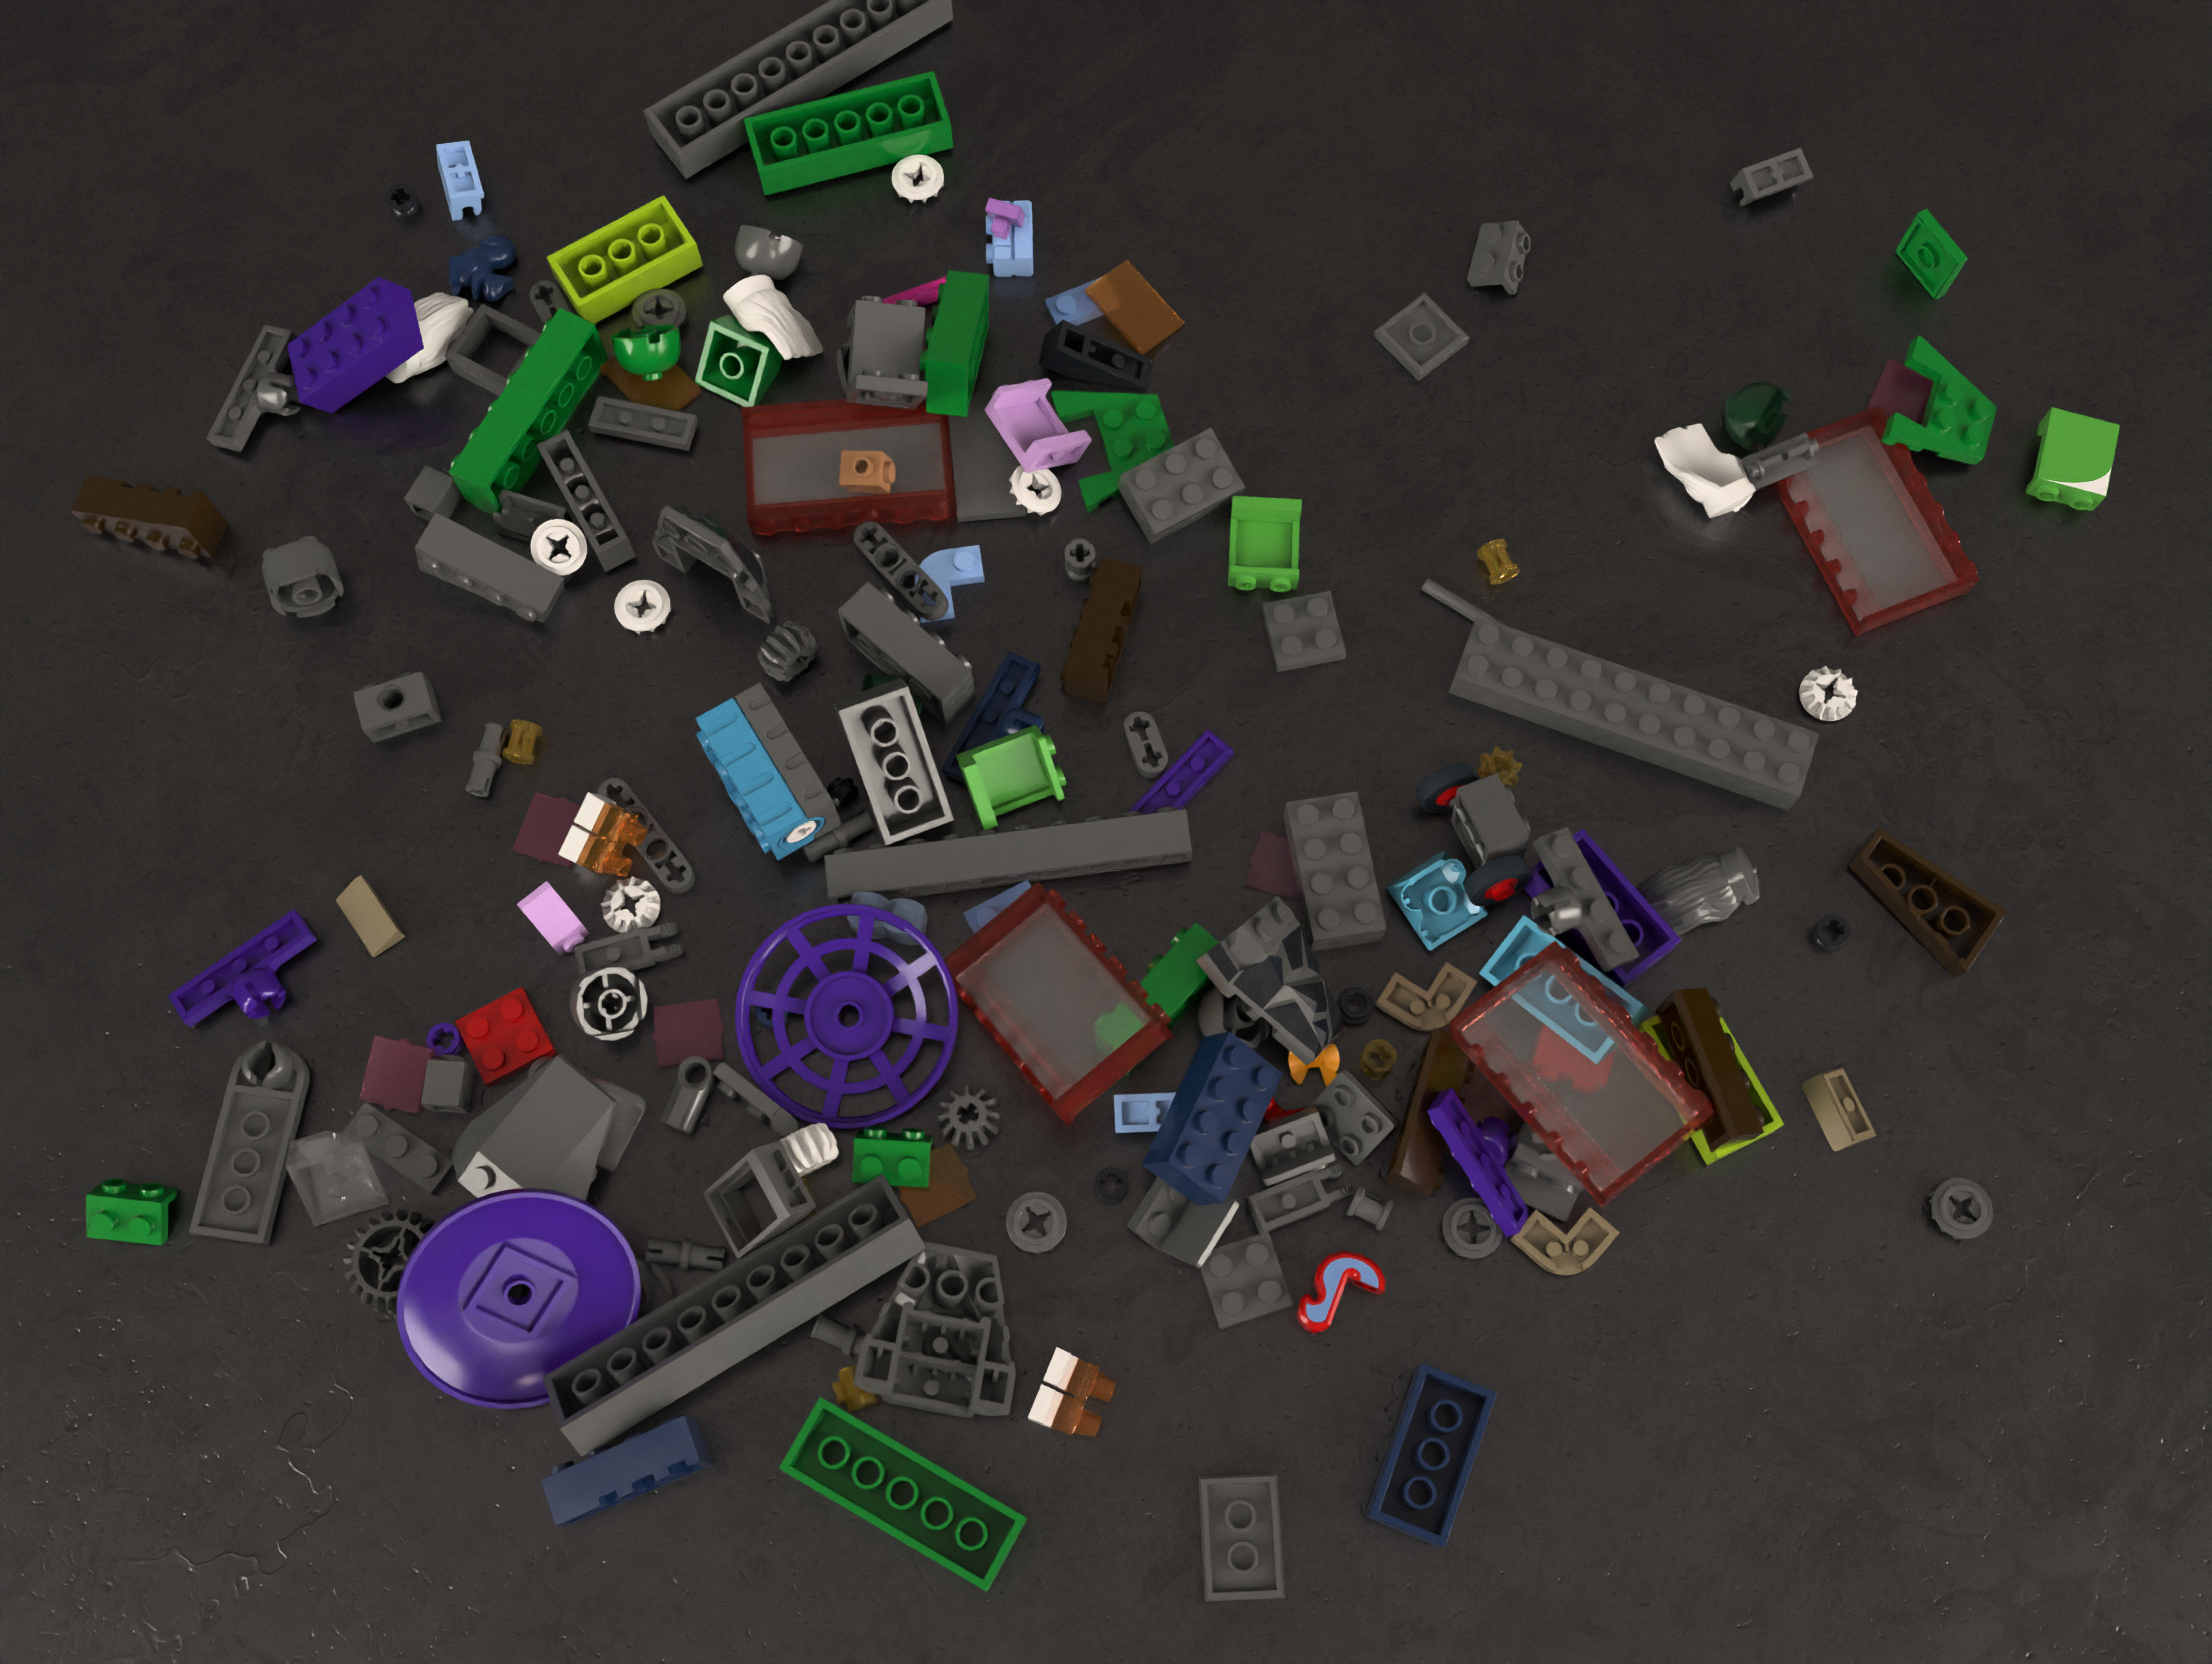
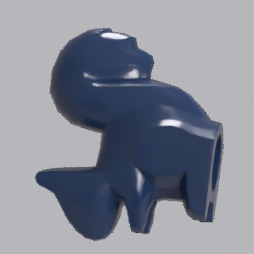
M490 235L479 242V247L469 248L458 256L449 257V284L452 287V296L459 295L462 287L468 286L471 287L474 300H478L481 292H483L485 299L493 302L499 300L507 292L513 291L515 287L511 284L513 282L512 277L494 274V269L506 268L515 259L516 249L513 242L504 235Z

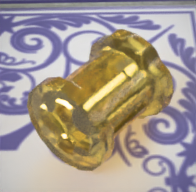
M1504 539L1490 541L1477 551L1478 558L1484 560L1491 574L1489 580L1492 585L1504 583L1515 577L1520 571L1517 564L1512 563L1506 551L1507 543Z
M512 720L509 726L512 733L508 747L502 751V757L518 764H533L535 757L532 755L536 738L541 736L542 728L528 721Z
M1372 1040L1364 1048L1360 1057L1361 1071L1371 1079L1377 1080L1386 1077L1396 1062V1049L1387 1040ZM1375 1052L1379 1053L1380 1059L1385 1060L1382 1066H1377L1376 1060L1371 1059Z

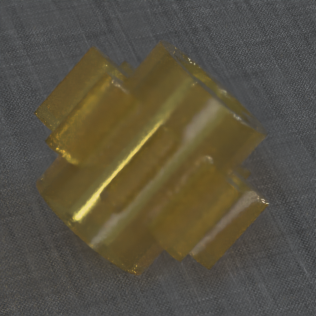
M1495 746L1491 756L1482 753L1479 761L1484 766L1479 767L1477 772L1483 778L1497 773L1503 785L1509 783L1512 786H1516L1519 777L1514 773L1519 772L1523 765L1520 762H1515L1513 757L1514 750L1509 752L1500 751V748ZM1500 766V767H1502L1504 770H1501V771L1498 773V772H1496L1494 769H1497V768Z
M857 1364L840 1370L838 1372L840 1381L832 1384L837 1403L842 1404L846 1402L848 1411L859 1410L877 1402L875 1394L868 1393L853 1385Z

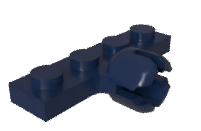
M1009 651L1007 652L941 768L944 775L965 784L955 755L1033 725H1037L1044 735L1045 724L1041 716L1021 708L1024 699L1041 671L1039 663Z

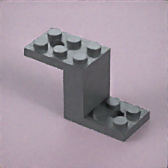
M862 296V300L855 301L847 316L846 331H851L846 403L915 410L927 397L928 382L920 381V356L923 350L925 307H917V302L912 300H896V304L882 303L883 298Z

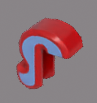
M1340 1251L1328 1255L1317 1267L1313 1278L1316 1299L1312 1298L1309 1294H1305L1299 1301L1297 1307L1299 1324L1310 1333L1327 1330L1333 1320L1346 1282L1382 1295L1385 1292V1277L1380 1267L1368 1257L1358 1253Z

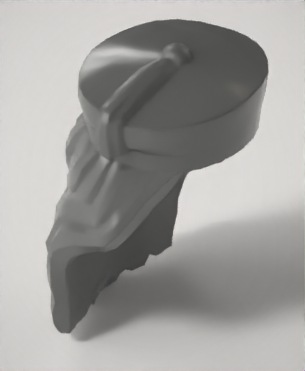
M1735 847L1723 854L1710 852L1689 858L1681 863L1664 868L1637 886V890L1677 935L1686 933L1700 924L1722 922L1743 901L1746 905H1751L1760 897L1759 879L1756 873L1757 868L1752 866L1749 858L1740 847Z

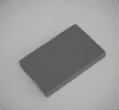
M1277 1474L1198 1477L1204 1601L1285 1598Z

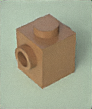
M841 451L839 485L850 493L890 494V485L895 481L896 469L889 456L882 451Z

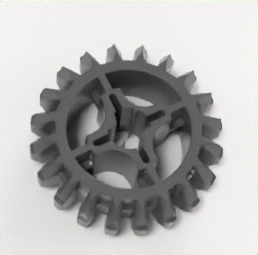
M402 1208L397 1209L394 1217L391 1212L387 1210L382 1211L381 1223L373 1217L367 1218L370 1229L368 1231L361 1228L355 1229L356 1235L361 1239L358 1244L355 1242L347 1243V1247L354 1251V1255L343 1258L345 1264L353 1266L352 1269L344 1274L345 1279L350 1281L356 1280L349 1290L353 1294L361 1293L359 1302L364 1305L372 1303V1310L381 1312L386 1307L388 1313L397 1314V1291H394L395 1286L399 1287L400 1278L405 1267L403 1264L400 1266L392 1265V1262L384 1259V1256L391 1258L402 1257L403 1261L407 1262L417 1245L414 1243L416 1236L421 1240L435 1223L429 1217L422 1220V1214L418 1211H413L408 1216L407 1211ZM400 1232V1235H395L393 1241L387 1247H377L386 1237ZM371 1259L376 1260L379 1264L380 1271L377 1279L380 1282L378 1286L371 1275Z

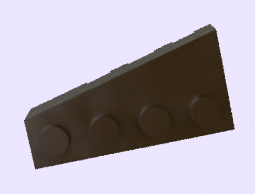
M92 475L86 476L71 509V512L82 522L81 526L96 534H102V531L110 532L127 542H134L135 539L145 541L146 544L158 550H166L167 547L176 549L179 553L197 559L199 556L213 559L228 525L226 519L203 492L192 490L189 497L182 495V491L178 488L166 487L163 493L150 484L138 482L137 487L133 488L124 480Z
M1103 557L1099 569L1093 568L1089 581L1091 592L1089 598H1084L1079 614L1081 621L1078 629H1075L1073 632L1070 652L1067 661L1063 664L1060 681L1065 684V695L1106 706L1143 583V567Z
M1878 828L1867 837L1848 865L1954 978L1969 970L2007 913L2006 910L1881 828Z

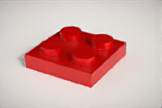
M523 987L455 1021L472 1059L488 1088L530 1067L542 1056H551L557 1053Z

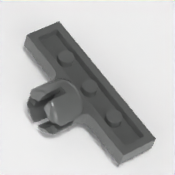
M268 325L263 326L206 438L213 446L241 452L262 413L271 412L291 416L299 412L300 406L289 404V401L300 403L294 376L282 373L290 357L287 344L298 337L292 330Z
M1568 827L1538 837L1532 845L1551 877L1554 887L1540 892L1539 895L1532 899L1530 907L1532 919H1538L1545 915H1548L1550 919L1538 924L1537 928L1551 936L1570 929H1578L1586 940L1603 973L1630 963L1639 957L1636 948Z

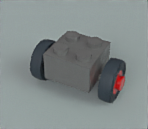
M1458 762L1436 770L1418 785L1416 796L1424 811L1427 813H1441L1453 809L1451 823L1476 869L1464 883L1465 892L1473 905L1488 906L1503 901L1516 894L1529 882L1531 873L1523 858L1527 850V841L1531 834V828L1525 815H1519L1516 810L1511 788L1507 784H1502L1497 773L1480 779L1477 770L1471 763Z

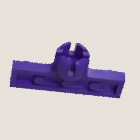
M293 909L173 991L168 997L183 1022L189 1027H192L233 999L236 1000L242 1012L249 1018L262 1019L271 1015V1012L264 1001L269 998L276 1010H279L284 1004L286 996L284 988L275 976L276 969L317 941L301 914Z
M1452 1088L1439 1092L1427 1110L1433 1126L1442 1134L1450 1147L1453 1158L1461 1164L1470 1179L1472 1188L1479 1193L1488 1207L1493 1221L1500 1226L1506 1237L1518 1234L1527 1220L1530 1211L1505 1172V1163L1516 1146L1515 1133L1509 1132L1508 1136H1506L1510 1125L1501 1118L1489 1116L1485 1118L1483 1123L1479 1120L1475 1125Z

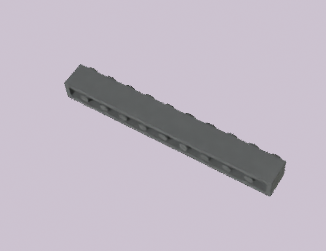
M1164 807L1158 809L1157 813L1142 815L1138 811L1126 812L1121 815V818L1106 819L1104 816H1093L1085 819V822L1071 824L1069 821L1063 820L1052 822L1049 824V827L1043 828L1022 825L1015 827L1012 832L999 833L997 830H984L979 832L977 836L965 838L962 835L952 834L942 837L941 841L927 842L924 839H913L907 841L902 846L891 847L889 844H875L870 846L869 850L856 852L851 848L838 849L832 855H824L828 898L832 905L850 904L854 893L873 892L882 895L888 900L1019 884L1025 880L1035 882L1192 861V846L1186 809L1178 810L1177 807Z

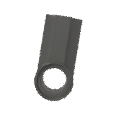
M692 1056L682 1061L678 1069V1080L660 1119L661 1123L692 1134L709 1092L717 1085L718 1079L712 1073L715 1068L707 1060L699 1056ZM698 1067H705V1079L699 1084H691V1072Z

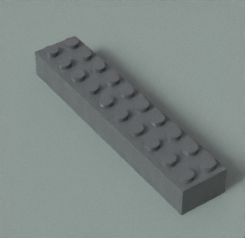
M830 0L643 110L650 133L684 178L687 179L749 142L744 118L821 99L953 20L952 0Z
M1479 616L1475 618L1448 692L1787 811L1801 796L1819 737V733Z
M881 1174L542 1377L559 1428L580 1456L583 1457L627 1429L926 1249L925 1244L884 1174Z

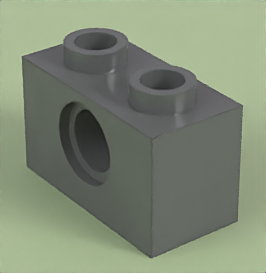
M422 671L406 672L399 675L397 679L385 683H370L362 690L353 692L362 731L373 743L442 721L432 683ZM403 699L400 706L390 709L396 700Z

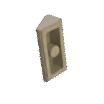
M362 875L355 878L335 900L372 957L375 958L405 938V935L369 881Z
M1842 1067L1821 1073L1801 1084L1833 1151L1842 1150L1876 1136Z

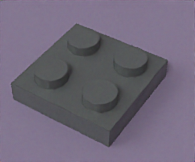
M1330 591L1262 604V613L1277 672L1346 658L1347 653Z
M1269 1232L1214 1248L1200 1268L1219 1330L1293 1306Z

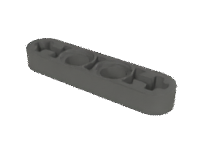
M868 521L857 527L853 535L857 547L918 614L928 621L942 618L948 611L949 602L936 583L880 524ZM871 535L877 539L880 544L877 549L870 541L866 540L868 536ZM892 553L899 555L898 561L893 566H883V560L887 555ZM910 575L919 576L918 583L914 587H903L906 577ZM926 592L936 602V605L933 607L927 605L921 596Z
M610 778L604 781L598 789V795L611 799L609 793L612 790L618 793L621 792L620 796L627 805V807L621 810L616 803L617 806L611 816L613 821L666 889L675 894L689 891L695 882V873L689 862L626 782L618 778ZM634 814H641L645 817L646 822L644 826L637 831L629 830L626 827L629 817ZM660 840L666 843V851L662 856L653 858L647 854V848L652 842ZM670 861L679 872H683L684 880L679 883L675 879L672 880L673 876L665 866Z

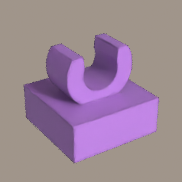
M993 198L988 199L985 211L990 219H993L991 232L994 233L993 236L1007 240L1011 225L1022 228L1026 215L1020 206Z

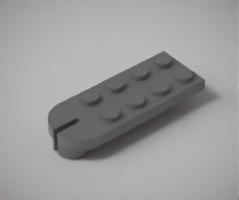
M261 1041L245 1051L234 1063L189 1233L264 1245L269 1244L310 1079L306 1062L293 1050L280 1046L275 1042L272 1045L268 1041ZM274 1058H276L275 1065L272 1069Z

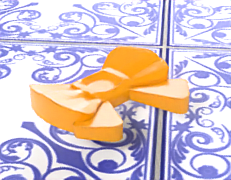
M1331 1043L1308 1065L1289 1051L1290 1076L1298 1085H1301L1309 1068L1320 1067L1325 1086L1327 1087L1338 1075L1336 1071L1339 1068L1340 1057L1336 1045Z

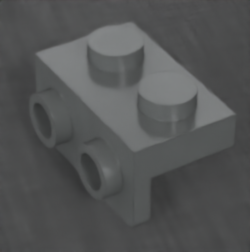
M1518 220L1481 224L1467 280L1472 287L1502 284L1509 295L1516 294L1518 283L1523 278L1525 256L1529 253L1531 246L1530 237L1525 233Z
M1315 1106L1258 1127L1250 1145L1265 1186L1278 1185L1306 1171L1321 1170L1328 1163L1336 1160Z

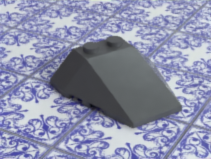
M562 1055L556 1056L468 1124L450 1151L458 1182L477 1198L510 1189L540 1188L570 1194L586 1201L590 1184L596 1178L598 1171L595 1168L600 1149L605 1146L617 1100Z

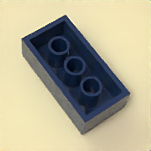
M1231 1032L1203 1036L1142 1165L1196 1205L1224 1203L1283 1073Z
M1421 1363L1418 1365L1410 1383L1364 1517L1438 1548L1445 1547L1497 1392L1427 1364Z

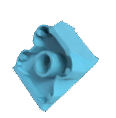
M1447 851L1432 856L1398 879L1391 881L1386 887L1428 951L1436 948L1489 914L1484 906H1475L1469 900L1464 889L1466 869L1461 861L1452 859Z

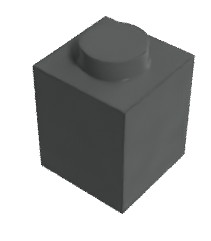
M425 465L404 497V500L415 515L431 521L435 512L449 519L463 495L448 470L444 468L436 470Z
M442 1055L441 1060L428 1059L421 1104L430 1111L468 1113L475 1069L464 1062L463 1057L456 1055Z

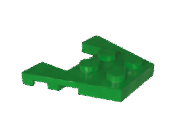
M1918 335L1910 342L1904 365L1933 381L1922 424L1920 425L1895 412L1887 420L1881 442L1892 446L1896 443L1906 444L1908 450L1917 452L1927 449L1937 452L1938 457L1976 465L1984 459L1997 407L1923 337Z
M1081 391L1051 392V400L1055 412L1062 423L1090 416L1094 417L1111 469L1110 472L1078 480L1087 512L1098 508L1099 503L1107 498H1114L1120 494L1117 484L1122 473L1174 447L1157 394Z

